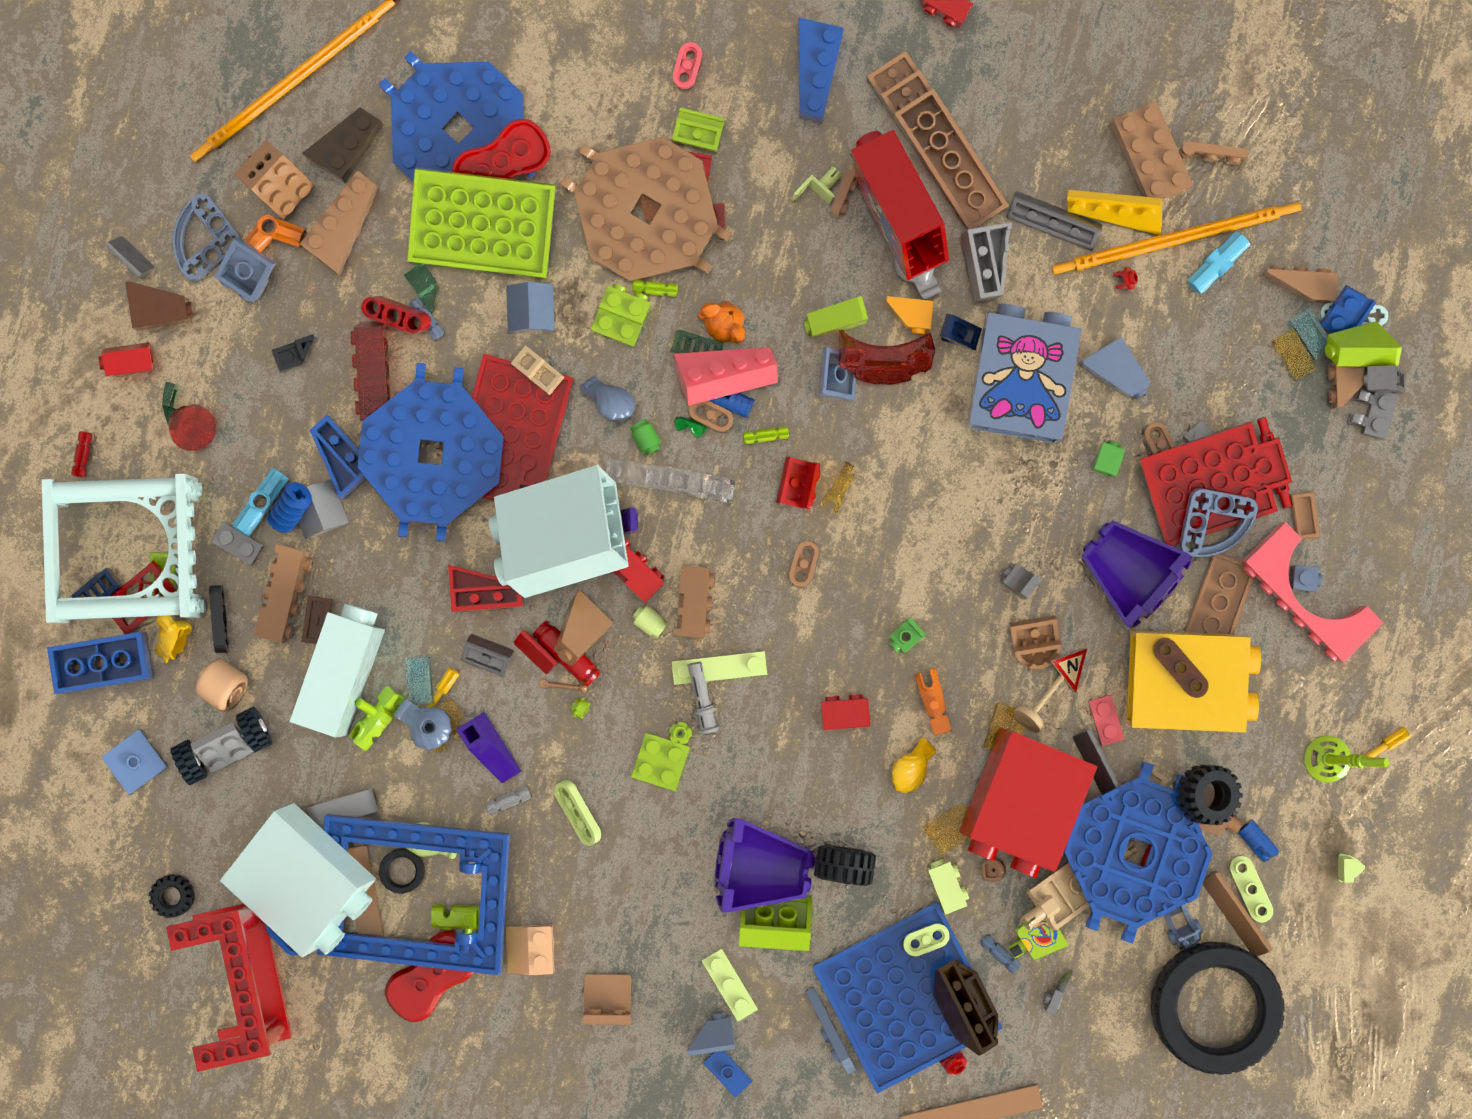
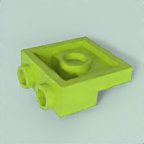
M613 284V287L607 285L591 331L634 348L650 310L651 302H648V297L641 293L635 292L634 296L626 293L627 288L621 285Z

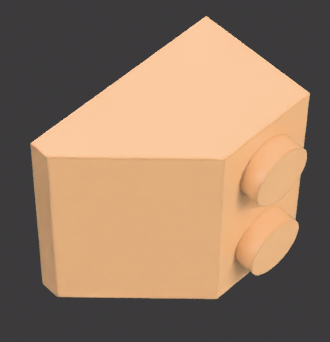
M553 924L506 926L507 974L543 975L555 972Z

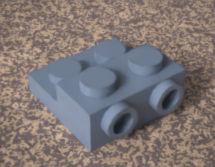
M239 237L233 239L214 277L224 287L238 292L242 299L254 302L261 297L270 280L268 277L276 262Z

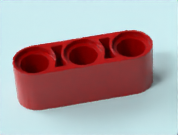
M383 296L368 297L361 304L364 316L408 333L424 332L431 325L430 316L426 312ZM373 302H376L378 305L377 312L373 310ZM394 309L399 313L398 320L393 316ZM415 317L420 321L419 328L414 324Z

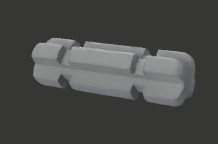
M524 786L517 789L518 792L516 793L512 791L497 797L496 801L493 799L486 802L487 812L489 815L499 812V809L505 810L519 804L521 800L522 802L529 800L531 795L528 788Z

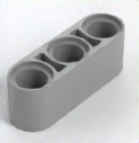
M368 789L307 807L309 817L323 828L324 816L327 814L360 817L377 812L378 808L373 790Z

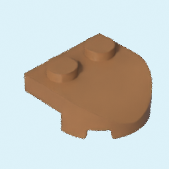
M1056 616L1009 623L1012 647L1016 658L1029 669L1047 668L1052 665L1051 661L1057 655H1060L1061 643Z

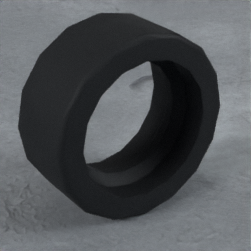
M404 848L388 853L384 856L379 866L380 881L386 889L393 893L404 894L411 892L420 885L424 878L425 867L423 860ZM399 857L411 860L416 869L413 880L405 885L394 883L388 874L390 863Z

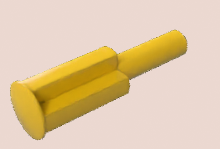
M448 667L435 687L437 691L426 708L435 707L441 696L448 693L460 675L455 669Z
M1403 726L1384 738V743L1368 752L1366 757H1375L1386 749H1394L1410 739V733Z

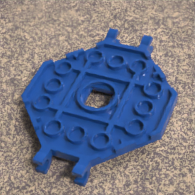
M410 51L404 58L416 72L398 90L386 78L379 83L380 88L391 97L393 163L413 182L416 168L452 172V165L462 152L488 145L497 138L507 124L514 120L524 119L523 93L489 61L422 63ZM458 113L474 127L459 144L443 130V127ZM536 172L528 173L527 175L531 178Z
M417 363L415 380L363 420L357 469L400 520L398 537L407 538L410 521L437 524L435 541L445 542L447 525L499 484L504 437L463 388L464 368L454 367L453 383L445 384L424 381L426 364ZM421 440L444 443L441 465L418 462Z
M1143 761L1141 762L1137 778L1083 803L1063 852L1092 911L1085 927L1098 931L1102 915L1127 924L1120 939L1132 944L1139 927L1198 898L1213 855L1205 841L1199 824L1192 822L1191 819H1187L1184 816L1185 812L1179 809L1181 803L1176 800V797L1179 796V792H1176L1177 786H1181L1180 778L1186 776L1177 774L1173 789L1148 781L1154 765ZM1130 838L1151 844L1144 867L1124 860Z

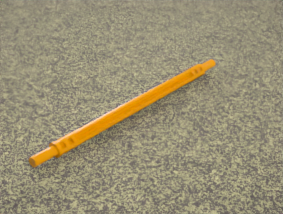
M385 0L373 11H367V13L362 15L244 110L212 133V135L206 138L207 141L189 155L192 160L196 162L211 149H217L218 146L222 145L227 139L359 35L363 34L368 28L379 21L378 18L395 5L393 0Z
M1296 202L1280 207L1275 205L1074 257L1072 261L1052 265V272L1055 275L1074 269L1080 271L1280 219V216L1301 211V204Z

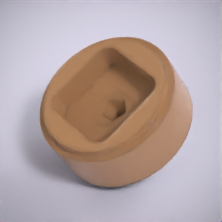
M995 858L994 861L988 859L982 864V876L989 882L1000 881L1006 874V866L998 858Z

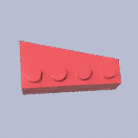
M770 347L674 354L675 373L688 406L778 383L777 362Z

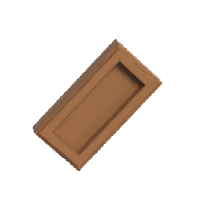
M1314 491L1290 494L1294 531L1302 540L1320 538Z

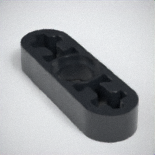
M214 585L209 587L213 645L215 653H227L229 651L224 588L223 585Z

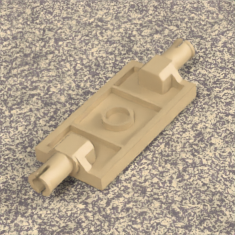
M1129 840L1124 860L1138 852L1137 846L1130 848L1135 844L1132 840ZM1068 862L1027 891L1036 907L1022 916L1020 920L1022 923L1029 921L1024 926L1030 930L1045 919L1051 930L1056 931L1089 907Z

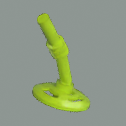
M1321 736L1314 739L1307 746L1304 754V764L1308 773L1316 780L1327 783L1340 780L1346 775L1349 768L1362 769L1365 766L1387 768L1389 766L1388 758L1351 754L1348 746L1341 739L1334 736ZM1323 742H1334V743L1337 744V746H1336V747H1335V746H1332V745L1321 746L1320 743H1323ZM1325 749H1333L1334 751H1333V753H1332V752H1325L1324 750H1325ZM1313 750L1318 752V765L1314 767L1311 763V755ZM1325 766H1332L1333 769L1327 770V769H1324V767H1325ZM1321 771L1324 772V773H1334V772H1335L1336 775L1330 776V777H1326V776L1320 775V772H1321Z

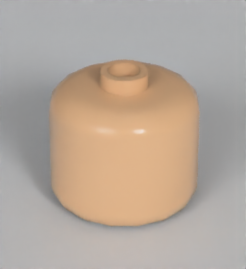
M215 660L200 672L196 683V694L221 712L228 711L243 697L248 685V678L243 672L225 660Z

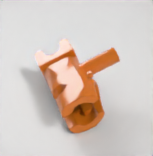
M935 668L929 670L932 680L930 687L925 685L922 673L915 674L927 714L934 717L930 719L934 736L952 731L948 715L943 716L942 714L946 710L945 699Z

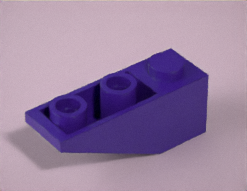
M485 712L456 729L468 750L501 783L521 772V769Z

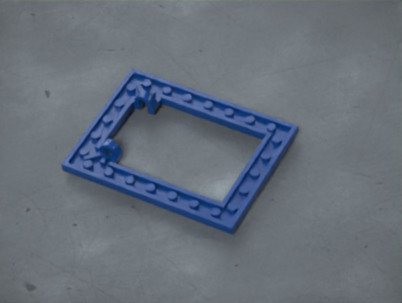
M331 814L324 816V831L347 852L349 842L458 853L460 854L459 871L461 873H482L479 931L474 930L470 934H465V929L456 930L455 944L344 932L343 920L338 927L345 935L339 944L326 956L500 975L502 973L510 833ZM317 949L318 955H325L320 949Z

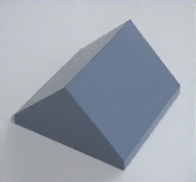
M524 282L506 286L508 333L555 331L553 284Z
M823 347L818 397L845 400L855 399L859 354Z

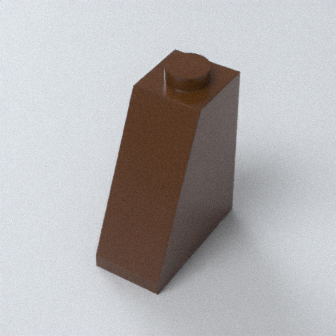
M131 281L125 282L132 328L136 331L192 322L191 316L195 315L192 301L189 302V299L185 296Z

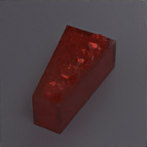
M378 321L359 322L354 327V331H351V345H355L356 354L352 355V366L357 368V378H354V391L358 392L359 401H355L356 415H360V421L366 419L390 400V385L386 384V380L389 379L388 361H385L389 347L387 338L383 337V330L388 329V325Z

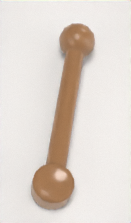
M545 679L539 681V687L543 689L547 687L579 690L582 693L588 689L587 686H584V683L572 685L552 683Z

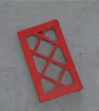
M155 561L150 562L111 596H126L127 590L136 583H139L138 592H141L143 584L152 585L154 583L144 581V576L152 571L156 581L161 575L162 569ZM168 578L164 579V588L168 592H176L177 589ZM158 588L154 589V596L158 594ZM150 616L136 617L129 625L124 620V617L112 619L124 634H129Z

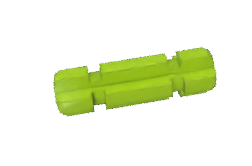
M634 280L632 291L641 294L645 292V294L664 296V294H667V296L676 297L678 285L673 283L665 285L663 282L646 281L645 283L643 280Z
M781 426L778 429L774 427L756 430V432H753V430L745 431L743 433L744 443L753 444L755 441H758V443L775 441L776 438L780 440L788 439L789 430L787 426Z

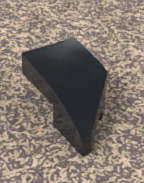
M313 334L271 351L279 373L302 365L314 340Z

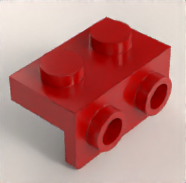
M786 457L776 503L801 509H811L816 498V483L821 474L820 463Z

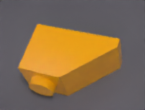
M887 296L885 304L906 329L911 330L912 334L925 335V331H930L934 301Z

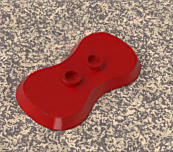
M528 119L514 120L507 124L497 138L488 145L469 149L458 155L452 165V172L513 179L516 176L533 173L543 168L550 158V144L543 130L536 123Z
M441 931L434 935L429 942L455 944V931ZM411 965L397 971L389 978L385 986V998L391 1009L399 1017L409 1022H419L432 1014L440 997L446 990L466 981L474 972Z

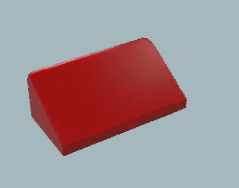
M523 630L515 639L514 645L545 674H548L558 664V661L526 630Z

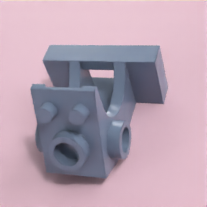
M1186 904L1163 915L1170 930L1167 935L1173 946L1177 944L1179 950L1183 948L1187 950L1199 944L1198 941L1201 940L1203 930L1197 919L1192 920ZM1182 912L1187 925L1176 929L1171 917Z

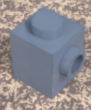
M1299 565L1290 566L1289 583L1291 590L1315 592L1317 587L1321 586L1322 574L1319 573V568Z

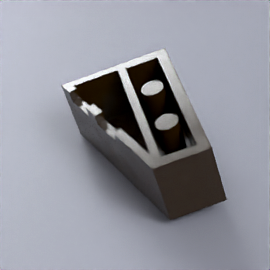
M359 107L302 154L314 164L346 183L383 124L378 118Z

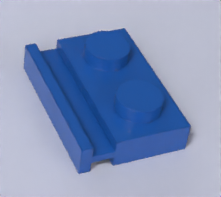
M1345 285L1320 324L1323 328L1333 333L1361 326L1376 302L1374 299H1370L1363 293Z

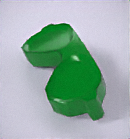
M677 416L674 420L676 430L681 431L689 427L695 437L702 436L707 429L703 424L695 422L692 418L689 420Z

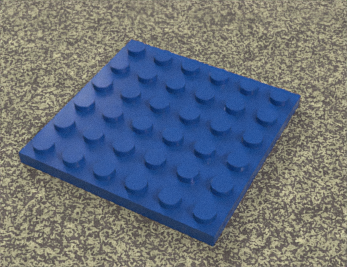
M938 902L911 914L812 966L877 1094L966 1048L965 1045L954 1038L933 996L936 969L953 959L971 968ZM935 923L942 924L948 929L949 941L941 948L920 956H911L904 949V938L913 931ZM935 931L933 933L934 939H939L941 937L940 931ZM917 939L911 941V947L916 948L919 946ZM998 1020V1031H999V1030H1001V1029H1003V1028H1002V1026H1001V1024H1000V1022H999V1020Z

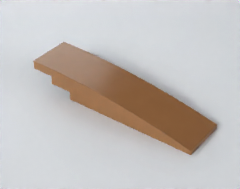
M906 51L866 76L893 120L967 229L978 227L1009 206L934 88H931L920 69H917Z

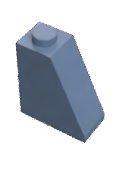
M1122 337L1079 363L1083 369L1127 399L1132 396L1138 399L1148 392L1146 388L1151 385Z

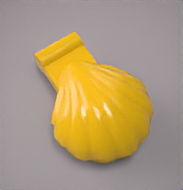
M925 737L919 740L912 753L903 755L894 763L891 780L896 791L903 794L913 792L924 782L927 762L936 753V749Z

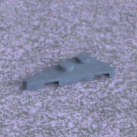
M813 987L805 991L824 1028L820 1032L825 1042H831L834 1048L830 1052L836 1064L841 1062L848 1075L857 1071L815 988Z

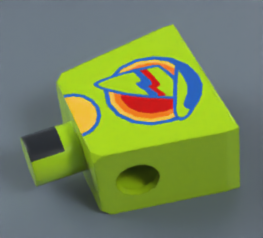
M1043 919L1030 930L1024 926L1029 921L1021 923L1014 930L1019 940L1008 947L1015 958L1028 952L1031 958L1035 960L1062 949L1069 944L1059 929L1052 931L1045 919Z

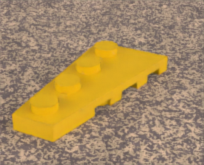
M1078 190L1068 191L1067 204L1068 212L1161 235L1162 198Z

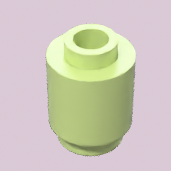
M648 605L645 608L640 606L632 616L635 619L633 624L650 637L653 635L658 638L668 625L664 621L665 618Z

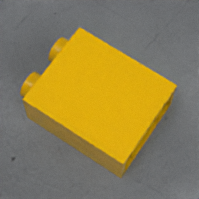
M1130 630L1126 723L1132 728L1246 732L1247 721H1257L1259 713L1258 693H1248L1249 674H1259L1260 646H1250L1251 637L1243 634ZM1163 637L1173 640L1208 681L1209 688L1204 696L1200 698L1189 696L1153 654L1152 648L1156 640ZM1163 646L1162 653L1168 654L1170 651L1169 646ZM1184 664L1177 666L1178 672L1185 670ZM1195 682L1193 684V689H1200V682Z

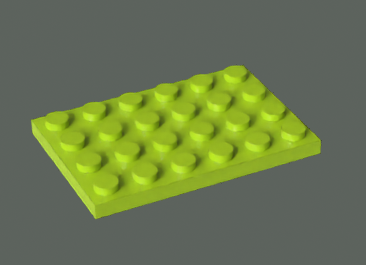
M416 168L407 261L547 278L556 184Z

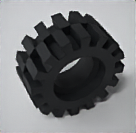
M171 874L156 880L155 884H152V890L148 895L151 898L149 904L153 905V911H157L159 916L163 915L165 918L178 917L188 911L190 905L193 904V887L188 884L186 878L183 879L180 875ZM174 887L179 891L180 900L176 905H168L163 900V892L166 888Z

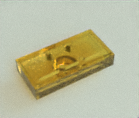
M1295 329L1272 340L1295 381L1317 369Z

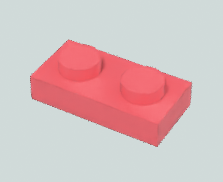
M1112 695L1088 701L1101 746L1125 740Z

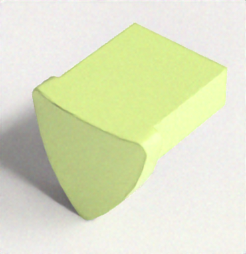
M1339 853L1338 880L1344 883L1354 882V878L1365 869V866L1356 858Z

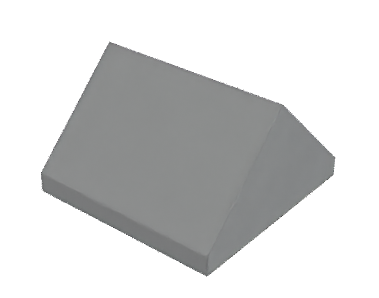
M332 479L306 486L311 493L312 502L299 521L305 540L349 523Z

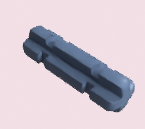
M421 298L413 299L409 306L424 311L430 316L431 325L428 329L430 331L428 334L433 340L439 339L444 334L443 329L440 325H436V319L427 307L424 308L425 304Z
M986 935L981 940V945L986 950L989 949V952L1003 965H1006V968L1011 973H1015L1020 968L1021 964L1015 958H1011L1012 955L999 943H995V940L990 935Z

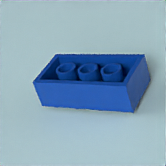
M146 632L47 647L54 694L153 679ZM123 653L124 656H127L128 660L125 662V665L124 663H120V658L123 657ZM100 657L101 660H104V665H102V669L100 666H97V662L100 661ZM77 661L81 665L79 672L73 669V666L77 665Z

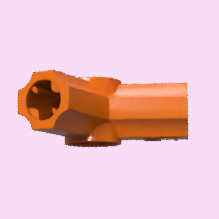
M265 215L259 218L255 228L243 241L260 252L265 249L272 239L300 248V243L305 238L306 228L274 218L271 215ZM268 221H273L275 224L274 230L266 233L264 229L265 224Z

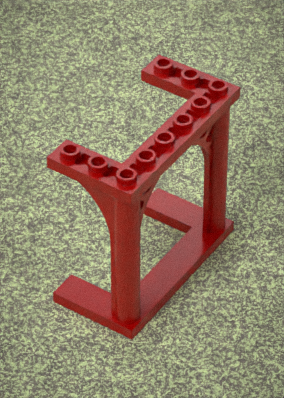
M239 904L192 915V921L167 926L166 930L171 951L219 940L238 1026L218 1030L219 1041L192 1047L197 1072L270 1056V1047L274 1043L292 1038L271 936L266 930V924L245 904Z

